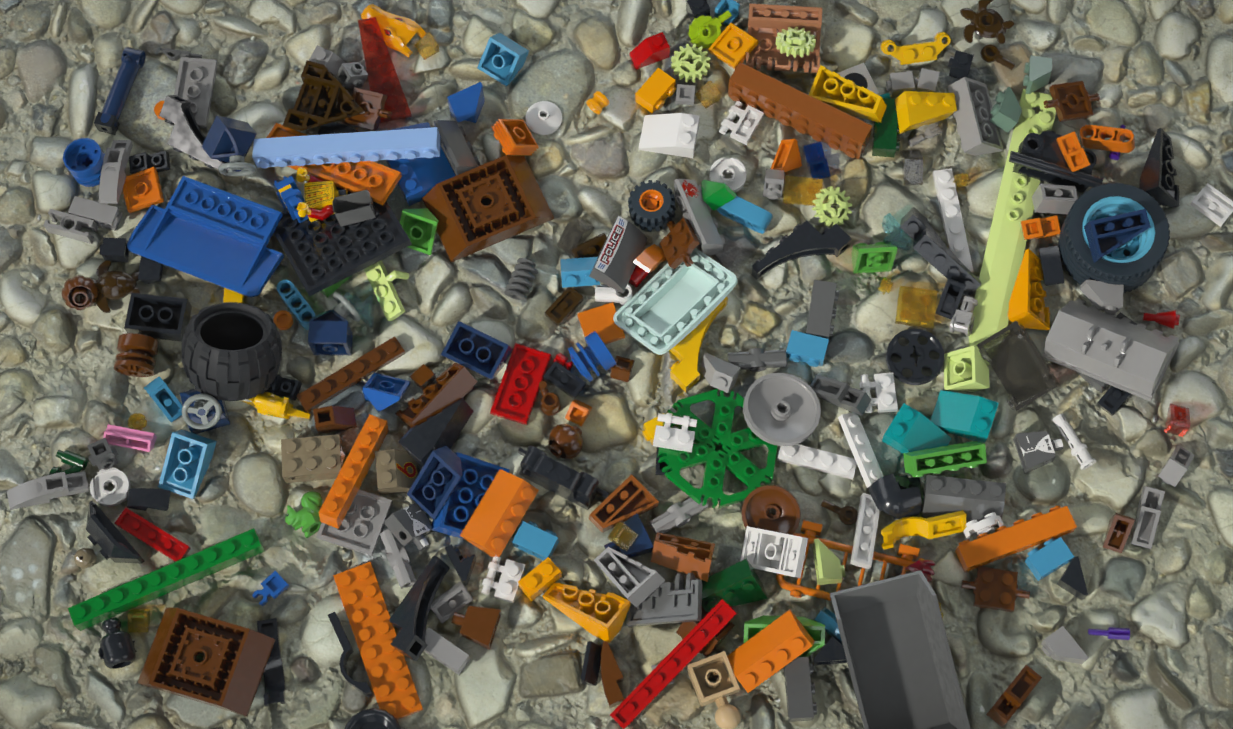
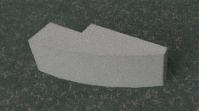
M1143 486L1131 544L1149 549L1152 548L1165 491Z

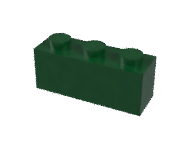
M883 98L887 107L881 122L874 121L872 156L894 158L895 152L899 151L900 140H897V134H900L896 104L895 99Z

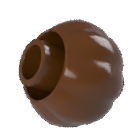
M76 275L73 278L67 279L61 292L66 305L80 311L92 307L99 293L95 282L83 275Z
M567 424L555 426L551 430L548 439L550 452L556 458L573 459L578 456L583 447L581 429L575 425L572 427Z

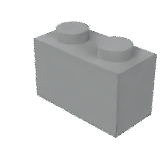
M1040 184L1032 196L1035 212L1068 214L1072 205L1078 199L1075 186Z

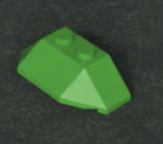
M763 615L744 622V643L780 616ZM796 616L815 641L811 648L798 656L808 657L824 646L825 625L806 617Z

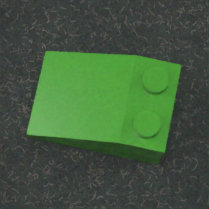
M877 242L871 245L866 243L854 245L851 252L853 274L891 271L897 253V246L891 243L886 244L885 242Z

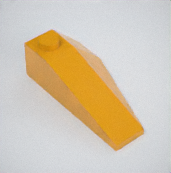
M1030 249L1025 250L1010 297L1008 319L1020 328L1049 330L1050 310L1049 307H1045L1044 302L1047 294L1041 285V281L1044 279L1040 258Z
M555 582L543 594V598L589 633L608 643L621 630L631 604L629 600L614 593H596V590L593 589L585 591L578 589L577 586Z

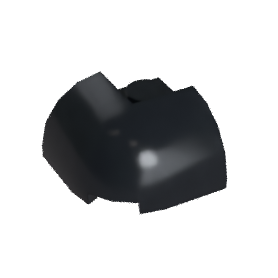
M894 474L886 475L875 481L868 489L879 511L883 510L885 513L892 515L894 519L918 516L921 510L919 488L912 486L908 475L895 477Z

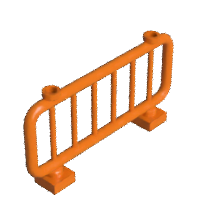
M803 520L801 532H804V534L794 533L793 535L808 538L805 552L806 558L810 544H813L814 539H819L828 549L845 552L842 565L846 567L848 554H852L853 546L816 537V535L820 536L823 525ZM900 544L897 555L901 556V558L874 551L873 559L883 561L880 580H884L887 563L903 566L901 575L906 574L905 568L915 563L913 559H917L920 548ZM806 558L803 563L801 578L797 579L796 584L786 582L783 574L776 573L778 584L781 588L790 591V596L801 598L802 594L831 601L830 593L820 590L821 585H816V589L800 585ZM861 568L858 586L862 585L865 568ZM842 582L837 583L836 592L840 591Z

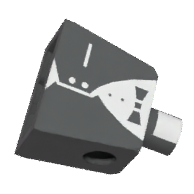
M1047 431L1017 433L1013 439L1024 474L1053 462L1056 457L1054 451L1063 449L1061 438L1051 440Z
M417 503L392 513L384 521V524L403 546L414 542L419 551H422L430 545L425 536L432 530V526L425 511Z

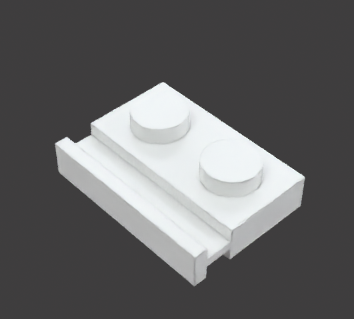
M1209 183L1205 185L1190 204L1220 227L1233 213V201Z

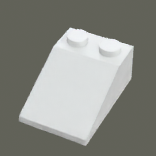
M685 113L645 115L638 149L693 158L699 128V116Z

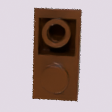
M327 406L313 409L315 427L319 434L357 427L354 408Z

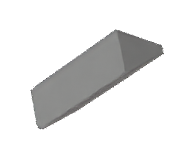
M458 582L435 599L430 609L439 621L443 623L453 616L454 612H458L474 599L465 586Z

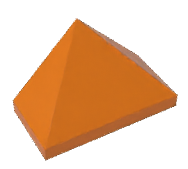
M781 140L771 169L787 172L801 167L802 161L797 140Z

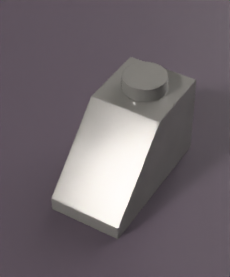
M318 45L309 61L325 65L334 78H336L341 64L346 63L334 52Z
M1086 279L1080 286V290L1098 310L1113 314L1123 307L1124 285H1113Z
M705 353L700 371L710 386L729 393L736 383L740 367Z
M1177 445L1158 477L1164 483L1176 487L1187 471L1194 454Z
M1064 626L1060 627L1041 643L1043 652L1048 657L1051 656L1053 660L1083 664L1089 658Z

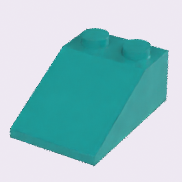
M940 390L930 421L942 431L985 444L999 403L980 396Z
M903 403L885 432L882 442L901 453L948 446L952 438L922 413Z

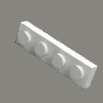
M842 414L838 417L866 487L869 488L875 481L884 477L858 414Z
M799 444L780 446L777 461L852 480L857 465L854 458Z
M863 493L860 498L850 564L870 569L880 511L876 507L871 495Z

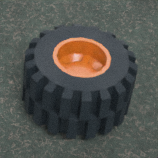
M648 180V183L643 181L641 186L636 185L634 191L630 192V197L628 198L630 217L632 221L634 220L636 226L640 224V229L645 230L647 228L648 232H652V229L660 231V227L665 229L667 223L675 217V197L672 194L671 188L667 189L665 183L661 185L658 180H656V183H653L652 180Z

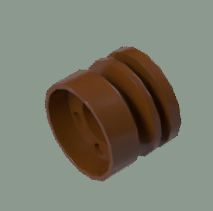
M127 333L119 335L117 350L120 353L116 354L114 370L133 377L153 376L156 364L153 358L157 356L159 342L150 336Z

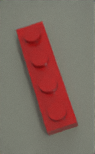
M126 507L114 523L174 562L185 558L191 550L185 543Z

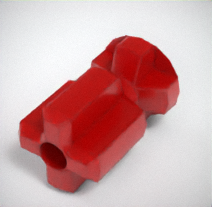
M558 353L554 359V362L556 361L560 365L566 366V369L569 371L574 365L572 361L567 362L568 358L562 353Z

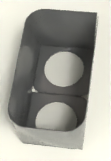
M368 190L339 196L332 201L333 211L340 226L376 218L374 203Z

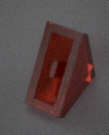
M1170 403L1164 432L1183 437L1191 426L1189 408Z

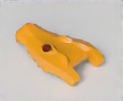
M374 4L368 5L361 14L362 21L373 28V31L378 37H381L383 43L408 58L412 51L406 45L416 34L422 39L428 35L415 21L387 12Z

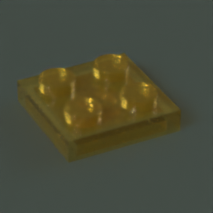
M900 286L895 324L933 329L938 291Z

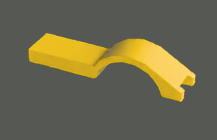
M962 510L931 518L905 517L898 519L881 530L884 540L882 549L893 548L897 540L907 536H921L933 539L963 532L967 527L966 513Z

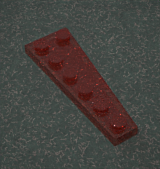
M376 17L358 20L370 91L386 95L387 99L384 110L392 112V115H389L392 116L391 119L382 117L380 123L412 117Z

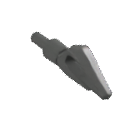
M160 48L172 61H177L181 57L202 58V55L193 54L191 51Z

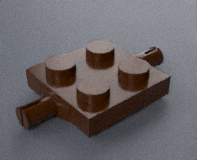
M1083 81L1055 84L1049 87L1052 100L1044 101V105H1046L1044 108L1054 107L1059 122L1090 118L1094 115L1091 102L1099 101L1100 96L1098 93L1089 94L1085 89Z
M354 87L352 97L365 113L346 118L344 123L377 131L382 117L388 119L392 117L389 116L392 115L391 111L384 110L387 96Z
M683 217L676 225L674 221H670L667 224L670 232L659 243L671 268L676 269L682 262H685V265L690 267L693 264L690 255L700 242L688 219Z
M978 566L975 581L962 580L961 588L973 590V606L1014 612L1017 597L1028 599L1030 597V590L1018 589V572Z

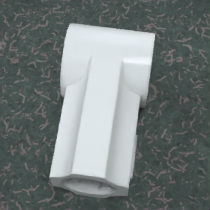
M627 284L624 292L629 294L623 297L620 296L621 292L607 285H596L595 301L615 302L624 305L633 297L632 288Z

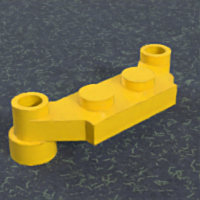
M938 32L934 37V41L897 46L892 40L886 39L881 43L880 48L883 53L898 59L900 65L937 60V55L950 44L951 39L947 33ZM945 37L946 40L944 43H942V38ZM892 45L891 50L888 51V46Z

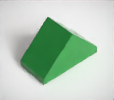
M708 180L701 182L702 200L713 211L737 196L724 183Z

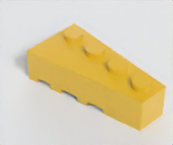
M822 65L819 67L809 92L810 96L851 116L879 123L887 107L881 96L856 85L853 81L847 80L835 72L829 71Z

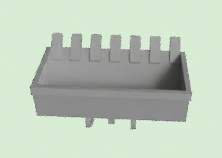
M1070 300L1057 313L1046 338L1043 358L1151 402L1179 345V342H1177L1179 338L1170 335L1168 338L1162 336L1163 332L1157 329L1153 331L1146 330L1147 325L1142 323L1137 325L1131 324L1132 319L1127 317L1122 319L1116 318V313H1103L1094 305L1091 307L1086 306V301Z

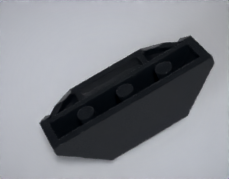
M93 500L90 501L86 530L90 535L87 538L94 546L98 544L102 548L99 552L106 560L110 558L115 563L142 564L145 562Z

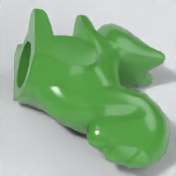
M315 491L305 493L301 498L303 509L298 512L287 505L286 524L295 527V531L303 527L302 532L305 533L306 538L316 533L321 526L318 513L323 500L321 494Z

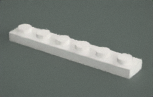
M952 168L933 171L947 246L973 273Z

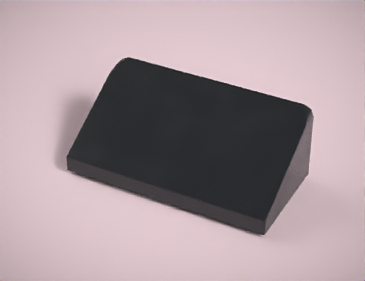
M141 256L138 280L147 284L161 281L163 264Z
M592 641L587 642L581 683L596 686L601 664L602 646Z

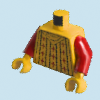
M300 167L297 170L296 180L300 183L307 181L304 183L305 203H298V215L300 217L308 215L310 222L318 219L325 220L335 214L332 201L336 197L347 195V189L337 190L333 181L322 180L312 175L307 176L305 168Z

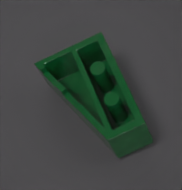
M747 558L709 576L708 582L701 580L702 607L706 613L710 612L722 599L731 607L768 599L762 581Z

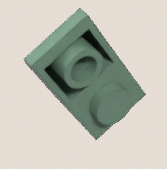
M1030 55L1029 62H1025L1023 72L1026 73L1023 79V86H1026L1025 94H1031L1048 85L1052 72V58Z
M1007 87L1003 92L1000 91L996 96L995 101L997 102L991 109L990 113L992 116L989 121L1007 133L1018 123L1022 112L1010 87Z

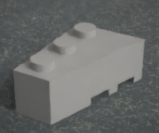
M607 547L594 559L596 564L635 607L641 604L666 581L657 571L630 559L628 556L610 547Z

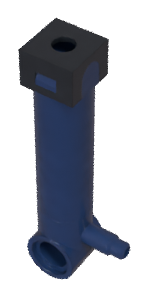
M125 47L123 50L120 68L101 112H98L94 121L98 131L116 135L120 125L118 120L139 69L144 66L146 59L145 51L131 47Z

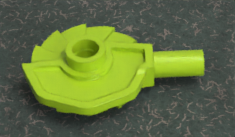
M727 10L719 17L711 18V16L701 15L694 18L691 25L689 24L688 35L691 39L690 42L696 44L698 48L701 46L703 49L709 48L721 34V23L732 16L731 13Z

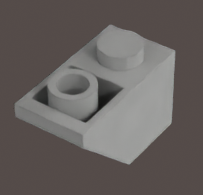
M766 169L763 197L772 200L782 198L784 170Z

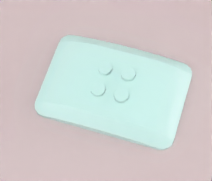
M697 248L690 255L693 261L692 266L687 267L685 262H682L676 269H673L667 263L614 314V323L655 354H665L683 340L725 299L737 284V277L734 273Z

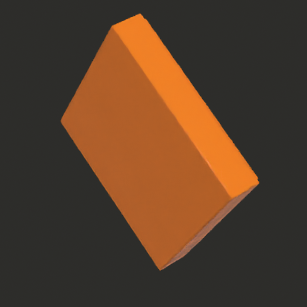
M155 167L126 176L122 190L129 213L164 202L158 172Z
M613 302L577 313L584 337L596 331L604 344L625 338L623 330L614 323L613 317L616 309Z

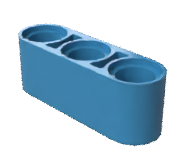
M738 196L717 209L721 215L761 234L765 233L773 218V215L767 210Z
M280 281L277 285V291L281 300L304 329L309 330V321L305 322L304 319L308 316L312 318L316 316L313 309L291 281ZM287 288L291 289L288 293H282ZM295 303H301L299 307H293Z

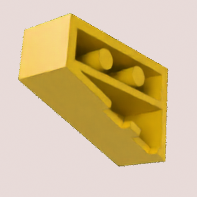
M904 91L895 99L900 134L947 119L957 111L954 93Z

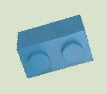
M598 257L560 259L562 288L600 285L599 281L589 277Z
M792 330L786 350V358L793 362H806L812 367L822 366L829 339Z
M522 521L512 543L514 547L544 561L547 557L551 559L559 540L556 537L557 534L548 529L543 531L534 522L528 521L526 523Z
M1061 537L1056 540L1051 538L1044 543L1045 547L1040 550L1035 548L1027 553L1028 557L1025 563L1037 581L1071 562L1074 558V555Z

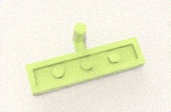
M382 260L365 268L364 271L387 321H393L403 314L405 310L392 281L396 278L407 280L409 273L394 270L388 274Z

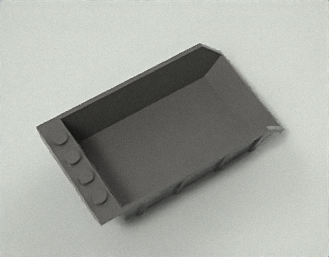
M921 570L830 593L864 729H971L937 596Z

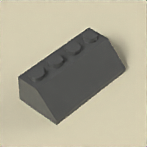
M927 475L924 480L922 518H931L963 510L966 513V523L972 520L979 522L985 519L984 516L993 512L1002 519L1006 483Z

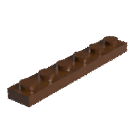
M394 336L297 395V398L308 413L405 354V351Z

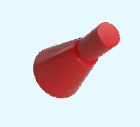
M1176 310L1157 314L1144 313L1143 320L1154 321L1172 329L1175 326H1179L1180 314H1176Z

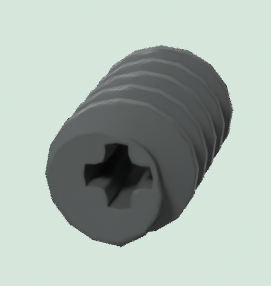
M519 258L517 260L518 264L514 267L515 271L512 272V277L509 279V284L506 285L507 291H504V294L510 298L525 301L527 297L523 293H530L526 287L533 286L529 280L534 281L536 279L532 274H538V270L535 269L536 264L534 262Z

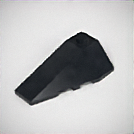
M1159 128L1143 168L1138 189L1148 193L1159 205L1178 207L1180 191L1179 185H1175L1174 176L1177 175V172L1171 163V160L1174 159L1171 137L1162 128Z
M460 398L442 409V412L436 416H430L424 423L413 426L398 442L418 465L423 468L432 451L447 446L449 449L452 448L474 411L463 398Z

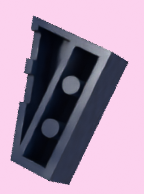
M1146 209L1089 221L1084 226L1094 263L1143 234L1151 227Z

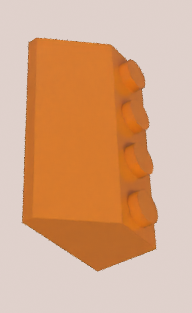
M499 469L460 536L490 557H500L539 490L524 479Z
M789 609L728 654L727 658L735 677L747 693H749L811 648L815 641L791 609Z

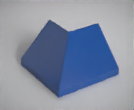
M481 82L447 97L450 113L458 123L464 120L477 123L485 102Z
M374 372L364 385L362 391L365 400L370 401L375 409L380 412L399 401L410 386L411 381Z

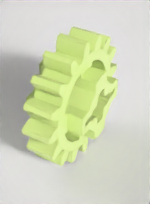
M788 27V30L782 29L781 32L777 33L775 45H777L776 49L780 50L781 54L787 53L786 56L793 55L794 58L797 55L803 57L804 54L810 55V52L814 51L816 39H814L815 35H811V31L805 32V28L799 30L798 27H795V29Z
M686 44V48L680 46L679 52L674 51V56L671 57V69H674V75L679 74V80L685 78L687 83L689 79H692L693 83H695L696 78L702 80V75L707 76V70H710V57H707V51L702 52V46L697 49L696 44H693L692 47Z
M833 186L827 187V189L823 188L819 193L815 194L817 199L812 200L816 204V207H813L812 210L817 212L814 217L820 218L819 223L825 222V227L830 225L833 227L835 224L838 226L843 225V221L849 219L847 215L852 213V211L848 210V207H851L852 204L847 202L850 196H844L845 190L839 192L840 187L834 189Z

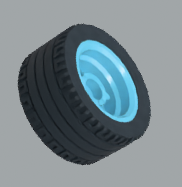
M1123 183L1102 184L1084 192L1072 205L1059 234L1058 248L1065 270L1080 285L1086 279L1113 285H1124L1123 294L1142 286L1153 275L1169 246V223L1163 208L1144 190ZM1146 209L1151 227L1143 234L1094 263L1084 226L1089 221Z

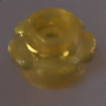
M969 174L954 175L953 183L957 187L968 186V182L971 179H969Z
M883 277L879 285L878 291L882 292L883 295L885 292L889 293L893 286V282H890L891 277L889 279Z
M134 413L128 419V427L130 429L141 431L147 425V420H145V416L141 413Z

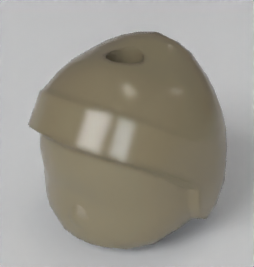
M82 548L74 555L75 564L82 569L92 567L96 563L97 556L91 548Z

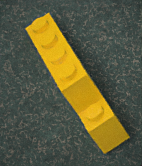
M727 296L693 331L669 350L681 361H677L671 366L670 378L685 392L689 391L700 380V373L697 371L700 348L710 325L727 306Z

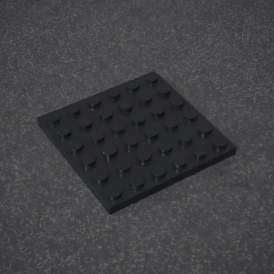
M373 201L376 218L346 226H340L335 214L325 220L318 219L310 222L307 219L299 223L297 219H292L287 209L281 212L283 216L274 234L309 297L412 245L387 201L384 205Z

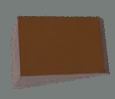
M1115 513L1109 521L1103 548L1122 553L1135 519Z

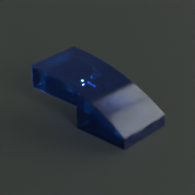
M822 143L804 145L802 148L812 181L831 177Z

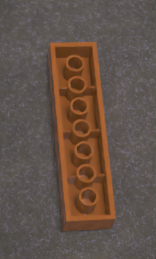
M739 62L729 79L728 96L733 101H740L743 104L764 112L766 117L777 119L781 124L791 126L801 134L810 135L814 140L822 141L834 150H841L851 158L860 159L869 143L872 125Z

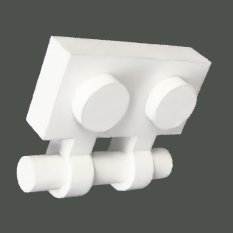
M736 101L735 105L729 109L727 118L723 119L719 132L725 135L727 130H732L730 137L747 145L761 122L764 112L747 105L745 110H742L743 104L740 101ZM735 117H740L737 124L733 122Z
M893 373L874 374V382L869 381L867 374L860 376V390L865 391L871 398L870 390L875 389L876 398H871L865 413H872V406H877L878 413L896 412L898 410Z
M658 413L657 421L665 422L664 426L656 425L653 446L692 453L695 432L688 431V426L696 427L697 419H691L690 416H672V413ZM671 423L682 425V429L670 428Z
M493 557L492 562H489L487 577L483 579L481 593L489 595L490 589H495V598L514 603L519 589L518 581L522 579L526 565L507 559L505 565L502 566L499 565L501 557ZM496 572L502 573L499 583L493 581Z

